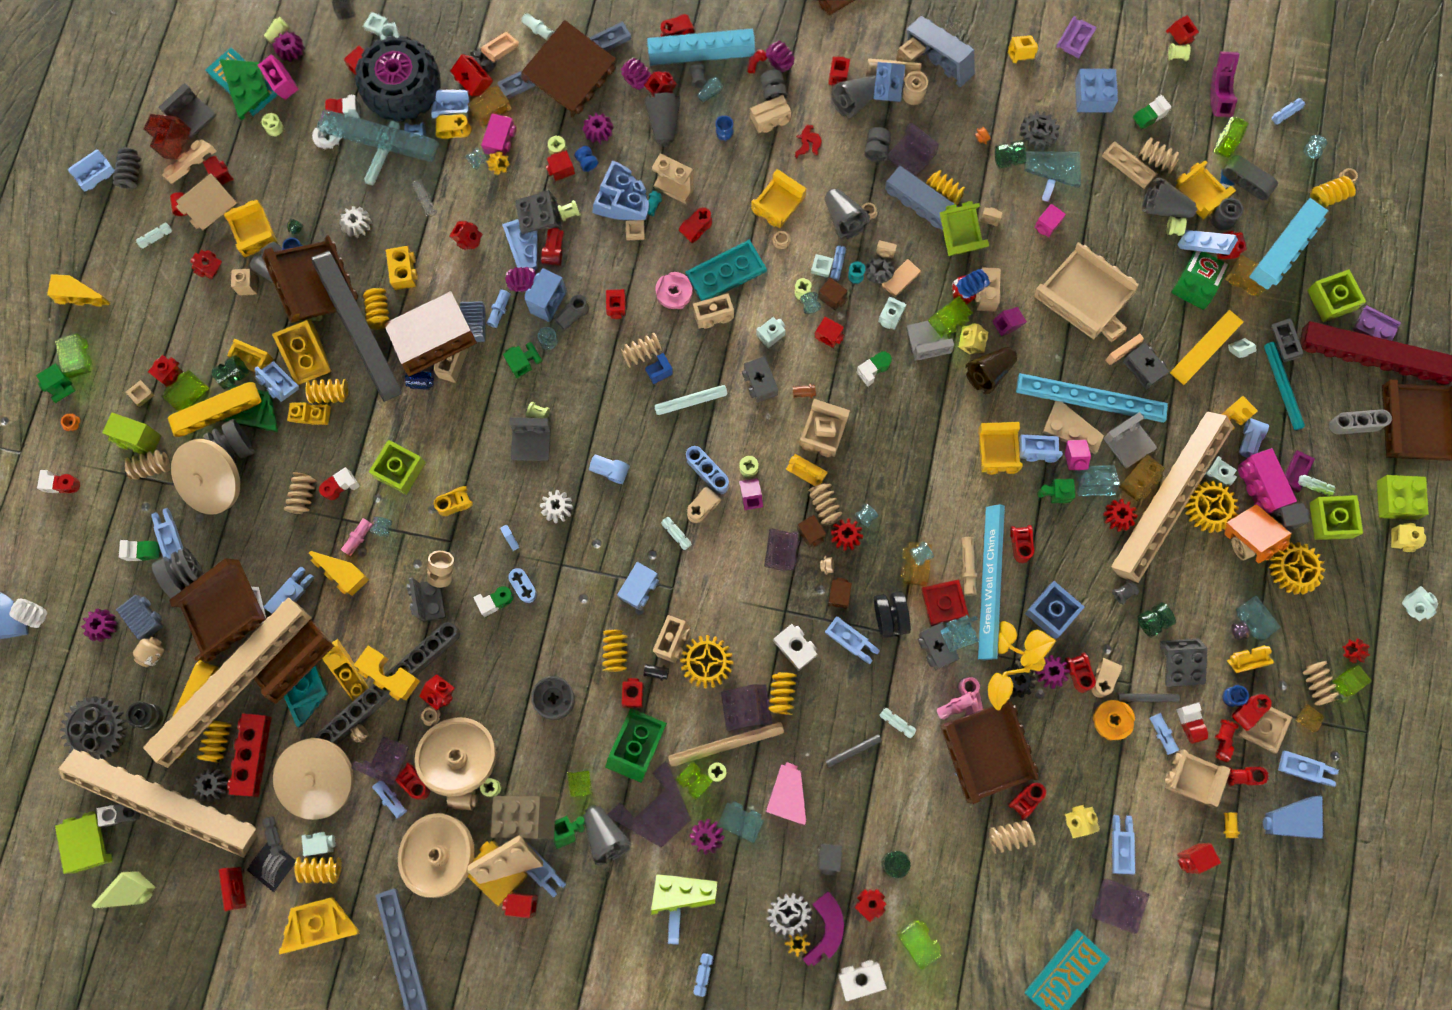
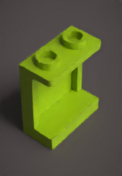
M973 201L962 203L961 207H957L954 204L946 206V210L939 213L948 256L989 247L988 239L982 240L976 208L980 207V203L973 204Z
M95 811L82 814L83 818L76 819V817L64 819L62 820L63 824L55 826L63 874H74L113 862L112 855L105 852L101 827L98 826V818Z

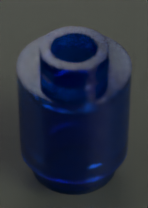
M419 371L411 376H408L406 373L405 385L410 387V389L430 390V387L434 385V376L429 371Z

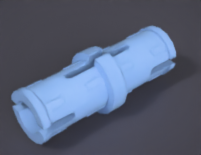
M505 290L499 291L495 304H492V312L486 322L487 325L493 328L498 327L502 314L506 312L505 307L511 296L509 292Z
M1159 713L1150 717L1149 719L1157 732L1156 736L1158 739L1160 738L1167 755L1179 751L1180 749L1171 735L1173 732L1171 729H1168L1162 714Z
M383 779L372 786L383 800L382 804L384 806L387 805L396 819L406 813L407 810L396 798L397 794L389 789ZM384 792H386V794L390 797V799L393 801V803L395 804V806H394V805L390 802V800L386 797V795L384 794Z

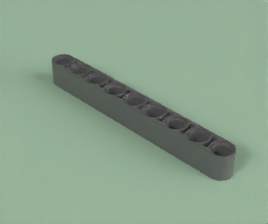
M330 251L311 257L314 268L382 400L385 402L402 395L401 389Z
M449 622L442 624L391 668L385 676H393L399 668L407 667L408 672L416 677L459 639V628ZM449 628H453V635L446 637V631ZM434 641H438V648L431 650V644ZM419 654H423V661L416 664V657ZM373 684L316 734L315 738L324 739L327 734H330V742L338 745L351 733L350 729L358 724L361 725L392 698L389 695L390 690H386L385 687L382 690ZM373 694H377V701L371 704L370 697ZM358 707H361L362 713L356 717L354 712ZM345 720L346 728L341 731L339 724Z

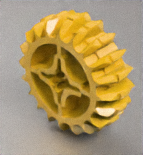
M1211 481L1209 484L1203 482L1194 489V493L1190 496L1191 498L1185 506L1189 510L1185 514L1191 515V518H1189L1190 522L1193 520L1196 522L1194 527L1201 525V531L1208 529V532L1212 533L1214 530L1216 532H1220L1222 529L1225 530L1226 523L1238 516L1235 511L1239 510V507L1234 505L1238 502V499L1232 498L1235 492L1229 494L1227 492L1229 487L1223 489L1222 483L1216 485L1214 481ZM1209 493L1215 495L1216 497L1211 498L1208 495L1205 496L1203 494ZM1214 503V508H1212L1213 510L1209 511L1210 504ZM1208 516H1213V517H1215V518L1218 517L1220 520L1214 521V520L1208 519L1207 517H1208Z
M1300 542L1290 543L1284 551H1278L1270 559L1273 564L1269 565V568L1274 569L1270 575L1276 576L1274 583L1280 582V589L1286 587V593L1293 591L1294 595L1300 592L1301 594H1306L1308 591L1315 590V587H1318L1321 584L1320 581L1324 578L1321 573L1326 570L1320 566L1324 564V561L1318 560L1321 554L1315 555V548L1308 550V544L1302 546ZM1293 554L1291 561L1284 564L1287 555ZM1310 573L1308 580L1302 583L1304 574Z
M706 635V641H703L702 636H699V643H696L694 639L691 640L694 645L693 647L686 644L685 647L689 652H682V655L687 658L680 659L681 663H686V665L681 667V670H688L684 677L687 678L691 675L692 677L689 680L691 684L695 679L697 680L696 687H699L701 682H704V689H707V683L711 682L712 688H715L714 681L717 680L718 684L721 685L722 680L720 677L728 679L725 671L728 673L732 672V669L727 667V665H733V661L727 659L733 657L732 653H725L730 648L729 646L722 648L724 645L723 640L718 644L716 643L718 639L716 636L713 638V641H710L709 635ZM705 647L702 656L691 658L696 650ZM710 647L717 649L723 659L712 657ZM708 652L709 660H712L713 662L708 664L706 671L704 663L701 664V662L705 661V657ZM690 664L702 667L703 677L697 675L692 670ZM718 665L722 666L716 675L709 677L711 668Z

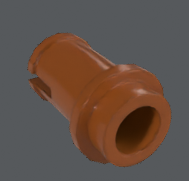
M811 383L807 386H793V398H812V396H816L815 385H811Z

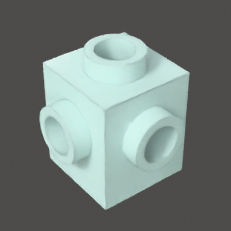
M1422 586L1407 595L1402 602L1406 607L1407 613L1413 618L1416 617L1418 621L1434 616L1437 613L1436 608L1439 604L1437 598L1432 593H1428Z

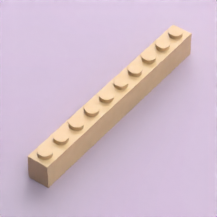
M1206 412L1203 419H1201L1189 442L1182 450L1176 463L1172 466L1166 479L1162 482L1161 487L1153 497L1147 510L1143 513L1139 523L1133 529L1118 557L1114 560L1111 567L1119 577L1139 583L1191 498L1190 496L1194 493V489L1199 485L1234 426L1226 415Z
M288 597L251 634L247 641L223 663L218 671L194 693L190 700L164 724L161 730L143 747L156 763L168 768L312 617Z
M73 749L59 767L60 776L66 781L243 858L257 838L256 828L248 822L242 823L230 814L224 815L219 813L214 807H205L193 798L187 799L182 797L179 792L166 790L159 783H150L140 775L134 776L122 767H113L103 759L97 760L85 751L79 752Z

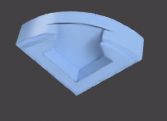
M1049 179L1047 181L1042 200L1049 202L1055 180Z
M508 525L501 527L500 529L512 550L518 549L519 545Z

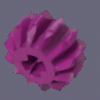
M286 30L285 34L279 33L280 37L274 38L273 48L275 54L284 62L286 60L292 62L293 59L298 60V56H303L302 51L305 49L303 41L294 31L289 33Z
M776 41L766 49V57L775 70L785 72L794 65L795 58L792 55L793 53L784 42Z
M632 58L621 68L624 80L628 82V85L630 84L632 88L637 90L644 88L645 83L651 76L648 68L639 59Z
M595 112V116L589 115L588 120H584L583 132L587 140L591 139L593 144L598 141L601 145L602 140L608 141V137H612L613 124L609 117H605L604 113L598 116V113Z
M515 267L508 270L505 277L507 287L515 292L531 289L536 272L529 267Z
M98 608L95 609V612H88L89 618H82L86 622V624L81 626L82 629H85L83 634L92 641L104 642L105 638H111V632H117L113 629L114 626L118 625L114 621L116 616L110 614L109 610Z
M1050 655L1048 659L1044 657V668L1041 671H1035V675L1041 676L1037 681L1041 682L1044 680L1043 687L1045 688L1049 684L1051 689H1055L1056 685L1062 687V681H1068V677L1064 674L1070 673V670L1063 668L1067 663L1060 664L1061 657H1057L1055 660L1053 655ZM1051 668L1055 670L1053 673H1056L1053 676L1049 674L1051 672H1048Z
M707 819L705 823L700 820L698 825L692 827L693 832L690 834V838L694 839V841L691 843V846L698 845L697 852L703 849L704 854L707 855L709 851L716 853L717 848L722 847L721 841L725 839V836L720 834L723 828L717 829V821L712 825L710 819Z

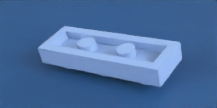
M1186 230L1178 246L1184 250L1230 255L1238 239L1236 235Z

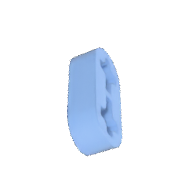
M520 568L513 569L509 573V581L519 598L525 603L533 602L537 597V592L527 574ZM516 573H518L519 575L523 574V576L520 577L523 582L521 585L517 580L513 581V579H515ZM526 587L528 591L532 590L530 598L523 597L525 592L522 588Z
M681 907L677 908L676 911H670L668 944H679Z

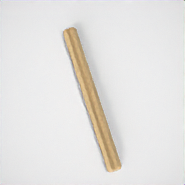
M781 722L669 755L668 759L670 765L674 767L783 734V725Z

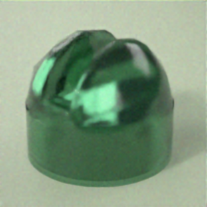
M290 219L287 223V230L293 235L298 234L303 228V224L295 219Z

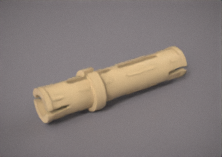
M963 537L961 540L964 595L975 596L977 595V573L975 572L974 537Z

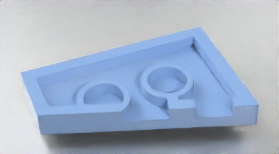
M518 219L502 224L517 268L529 267L536 270L538 230L522 234Z

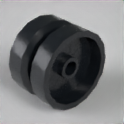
M892 592L890 602L885 594L874 596L875 615L881 637H892L894 635V627L899 635L910 634V616L903 592Z

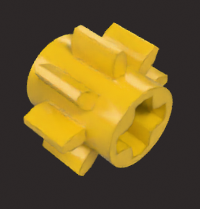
M498 151L496 154L490 153V158L486 161L489 165L488 170L494 171L498 175L501 172L506 173V169L510 165L507 160L508 156H502V152Z
M799 934L795 935L796 940L802 939V947L800 949L799 947H792L794 945L791 935H788L790 941L784 942L785 945H790L791 947L788 953L794 951L796 952V957L799 956L801 951L807 954L804 949L805 945H810V942H805L804 940L807 934H803L802 937Z

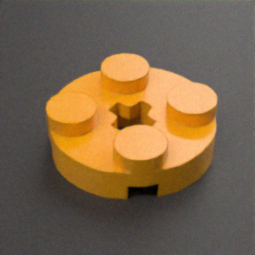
M1108 700L1096 708L1093 714L1094 726L1097 732L1107 740H1121L1132 733L1135 715L1126 703L1118 700ZM1111 715L1119 718L1117 726L1110 723Z

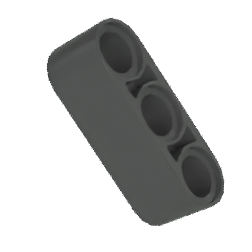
M1238 155L1233 156L1222 171L1226 178L1260 200H1267L1278 186V182L1274 177Z

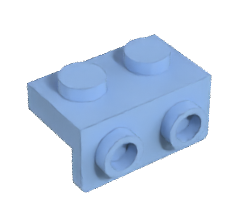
M437 90L436 101L433 102L431 111L432 118H436L439 115L463 114L468 118L471 106L468 91Z
M97 149L68 168V171L76 179L79 186L84 191L94 188L103 179L109 178L114 169Z
M274 361L262 370L258 366L255 368L256 381L261 386L264 385L273 398L276 397L282 402L299 390V386Z
M1020 435L1019 437L1020 459H1026L1029 462L1045 460V462L1052 463L1056 462L1063 455L1062 451H1059V437Z

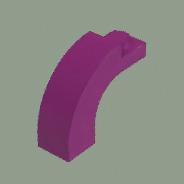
M1220 51L1217 66L1214 67L1210 94L1211 109L1215 117L1233 118L1237 98L1234 95L1233 85L1240 56L1238 52Z
M826 891L812 904L823 918L825 931L821 941L802 957L808 966L811 963L815 966L823 958L821 954L823 953L830 959L842 941L844 932L843 915L838 903L829 891Z

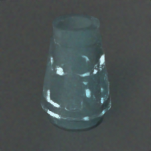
M710 78L697 96L704 103L720 94L724 87L718 78Z

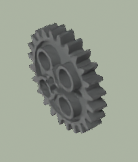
M97 696L91 697V699L83 698V701H76L77 706H70L69 708L72 713H65L68 719L61 721L66 727L60 729V731L66 734L61 739H67L63 746L71 747L68 753H71L73 749L79 752L85 751L97 760H104V757L112 756L111 752H117L116 746L123 745L120 738L126 737L122 730L127 729V727L122 726V723L127 720L120 718L124 712H117L119 705L112 706L113 700L106 701L105 697L98 698ZM93 711L96 712V717H95V719H94L93 716H92ZM107 724H108V726H109V732H108V733L106 732V725H107ZM80 725H81V727H82V732H81V733H79V730H78V728H79ZM93 739H94V741H95V746H94V747L92 746V740H93Z

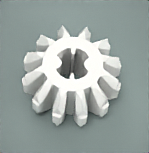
M352 206L350 211L345 208L346 214H341L342 219L339 220L342 231L347 233L349 237L355 235V237L359 238L361 233L365 235V230H370L369 225L372 224L368 212L364 211L361 207L356 209Z
M559 490L555 491V495L552 492H548L549 498H542L546 503L540 504V507L544 509L541 512L542 515H547L546 519L548 521L553 518L554 523L558 522V518L564 522V515L571 516L568 511L573 509V506L570 504L572 502L571 498H566L567 494L565 492L560 495ZM559 503L560 508L555 510L553 506Z
M18 599L10 611L12 618L35 628L43 624L47 615L46 609L26 599Z

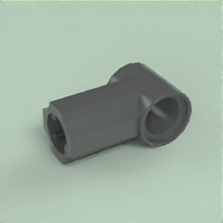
M579 294L574 295L570 299V303L554 317V320L562 329L566 330L580 316H585L589 312V305L585 297ZM578 303H584L581 308H576Z

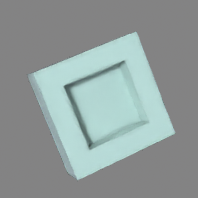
M371 12L363 27L366 31L380 36L378 27L388 23V20Z
M816 254L811 274L829 278L834 258Z
M1246 338L1228 345L1229 352L1238 358L1246 357L1256 352V345Z

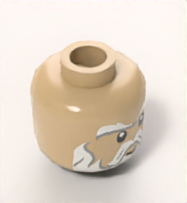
M154 637L150 639L143 638L133 651L134 661L143 667L156 665L164 653V648L161 646L162 642Z

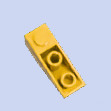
M51 274L47 295L55 303L62 305L73 303L79 306L91 304L97 307L110 305V302L102 295L73 277Z
M313 551L309 552L313 557L311 562L318 568L322 567L325 570L323 574L330 581L335 580L338 583L336 587L344 595L348 593L353 596L369 581L350 562Z
M337 639L332 642L334 647L322 659L351 700L354 701L369 687L362 675L357 672L358 669L354 666L350 655Z

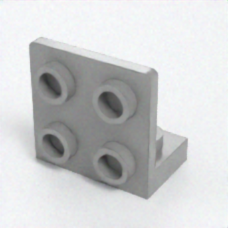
M942 318L910 324L906 327L915 361L950 354L954 348L953 338L948 339Z
M1140 412L1108 432L1103 438L1125 468L1130 467L1157 449L1156 445L1141 427L1140 422L1144 417Z

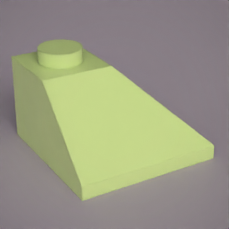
M121 872L93 903L92 907L104 908L142 904L151 898V892L156 887L140 872Z

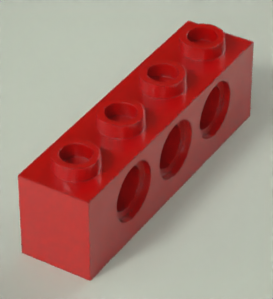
M242 714L238 720L239 734L234 743L236 752L235 758L231 761L232 776L227 784L228 795L259 797L272 717ZM254 730L255 737L250 740L249 733ZM250 750L252 756L249 760H246L245 755ZM247 770L248 778L244 781L242 774Z

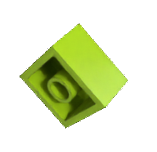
M1350 269L1318 280L1307 289L1323 323L1357 311L1366 303Z
M111 413L102 434L109 437L108 441L116 444L117 447L125 450L128 448L132 449L133 452L139 455L142 453L145 455L147 452L154 454L162 436L147 424L115 413Z
M388 440L370 468L369 473L375 479L407 495L426 462L421 456Z
M1386 475L1377 480L1379 518L1418 520L1429 515L1426 477Z
M1357 495L1318 497L1309 502L1315 540L1352 539L1363 534Z

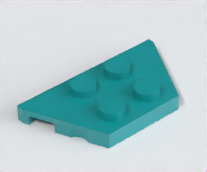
M317 665L284 696L298 728L304 725L329 694Z

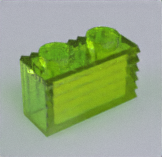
M1231 117L1221 132L1213 152L1230 158L1243 140L1249 125L1248 122L1241 118Z
M958 296L933 314L927 321L942 338L946 334L951 336L956 332L958 325L963 327L970 321L968 317L973 312L963 302V299Z
M76 333L55 340L61 372L65 376L72 378L91 372L90 365H92V360L86 351L88 343L85 338Z
M188 369L178 376V380L173 385L168 386L164 390L162 397L177 411H181L193 406L209 390V387Z
M915 919L897 931L896 934L919 969L923 970L942 956L939 952L942 948L935 938L931 940L927 934L930 930L923 920L919 922L918 919Z

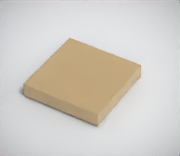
M1258 700V703H1259V704H1258L1257 706H1258V708H1259V707H1261V706H1260L1261 701ZM1271 707L1253 728L1245 731L1241 727L1238 736L1273 753H1278L1292 717Z

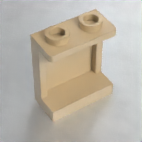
M659 154L652 166V170L659 175L654 184V189L686 204L694 190L693 169L665 155Z
M210 173L181 198L177 199L178 205L176 207L183 215L187 213L192 218L189 221L196 229L200 227L204 230L237 202Z
M814 399L799 441V446H802V449L806 451H818L825 457H835L850 410ZM815 417L834 418L835 436H816L814 428Z
M1186 750L1176 752L1172 758V770L1167 773L1165 778L1167 783L1165 788L1209 807H1218L1231 769L1225 766H1217L1193 756Z

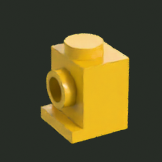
M1032 35L1011 38L1008 54L1013 63H1017L1018 60L1034 59L1035 54L1038 52V45L1035 43Z

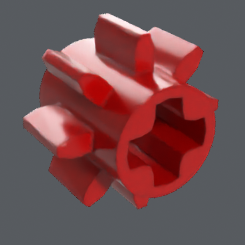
M1359 638L1356 639V642L1349 639V643L1343 646L1345 649L1343 656L1350 658V662L1354 664L1357 660L1364 663V659L1370 656L1367 650L1370 646L1363 644V640Z

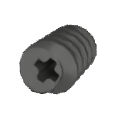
M124 147L118 149L116 168L114 169L115 175L113 176L114 181L112 182L114 185L126 189L137 188V184L134 182L138 181V177L134 175H139L137 169L140 168V164L137 162H141L142 159L137 156L138 152L136 150Z

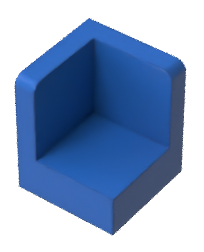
M664 353L657 356V362L645 368L653 384L673 375L672 367Z

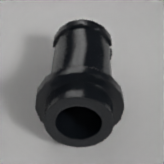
M645 664L644 677L659 678L661 681L668 679L669 668H666L665 665L659 667Z

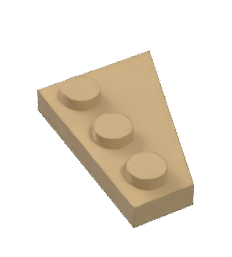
M197 140L191 145V149L187 153L184 152L179 155L177 162L164 169L162 176L169 183L173 184L190 171L192 164H200L204 161L203 158L209 152L214 154L217 150L204 140Z
M1059 401L1054 402L1042 432L1049 436L1059 437V440L1066 443L1071 440H1087L1089 451L1093 454L1098 452L1104 437L1103 434L1066 404Z
M519 835L468 865V872L481 884L542 867L543 860Z

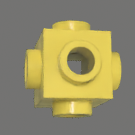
M976 323L963 326L958 347L968 354L984 353L988 331Z
M1414 523L1400 524L1391 529V548H1400L1404 552H1415L1416 549L1423 547L1426 542L1424 527H1418Z
M1084 805L1073 807V812L1065 814L1066 823L1071 831L1072 838L1100 831L1097 822L1098 818L1093 807L1084 808Z

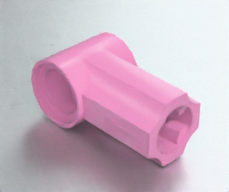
M973 677L962 679L958 684V690L961 696H964L968 693L965 689V683L967 681L970 682L973 686L971 692L977 698L976 704L965 708L966 715L983 710L979 693L980 684Z

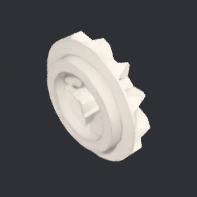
M330 122L318 125L312 135L314 143L318 148L321 147L324 150L326 148L333 149V146L339 145V140L342 139L339 127ZM325 132H327V133L330 135V136H329V138H330L329 140H327V139L325 138V137H326V136H325V135H326Z

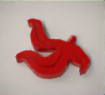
M806 125L802 135L796 136V138L801 139L803 145L795 151L796 159L799 155L808 153L810 147L808 142L813 144V154L818 155L822 139L819 134L810 133V130L814 129L813 125Z

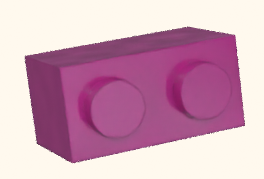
M272 54L258 64L272 90L284 100L299 90L283 63Z
M492 113L481 144L484 154H496L498 151L502 152L503 156L507 152L509 153L511 139L516 134V126L512 118Z

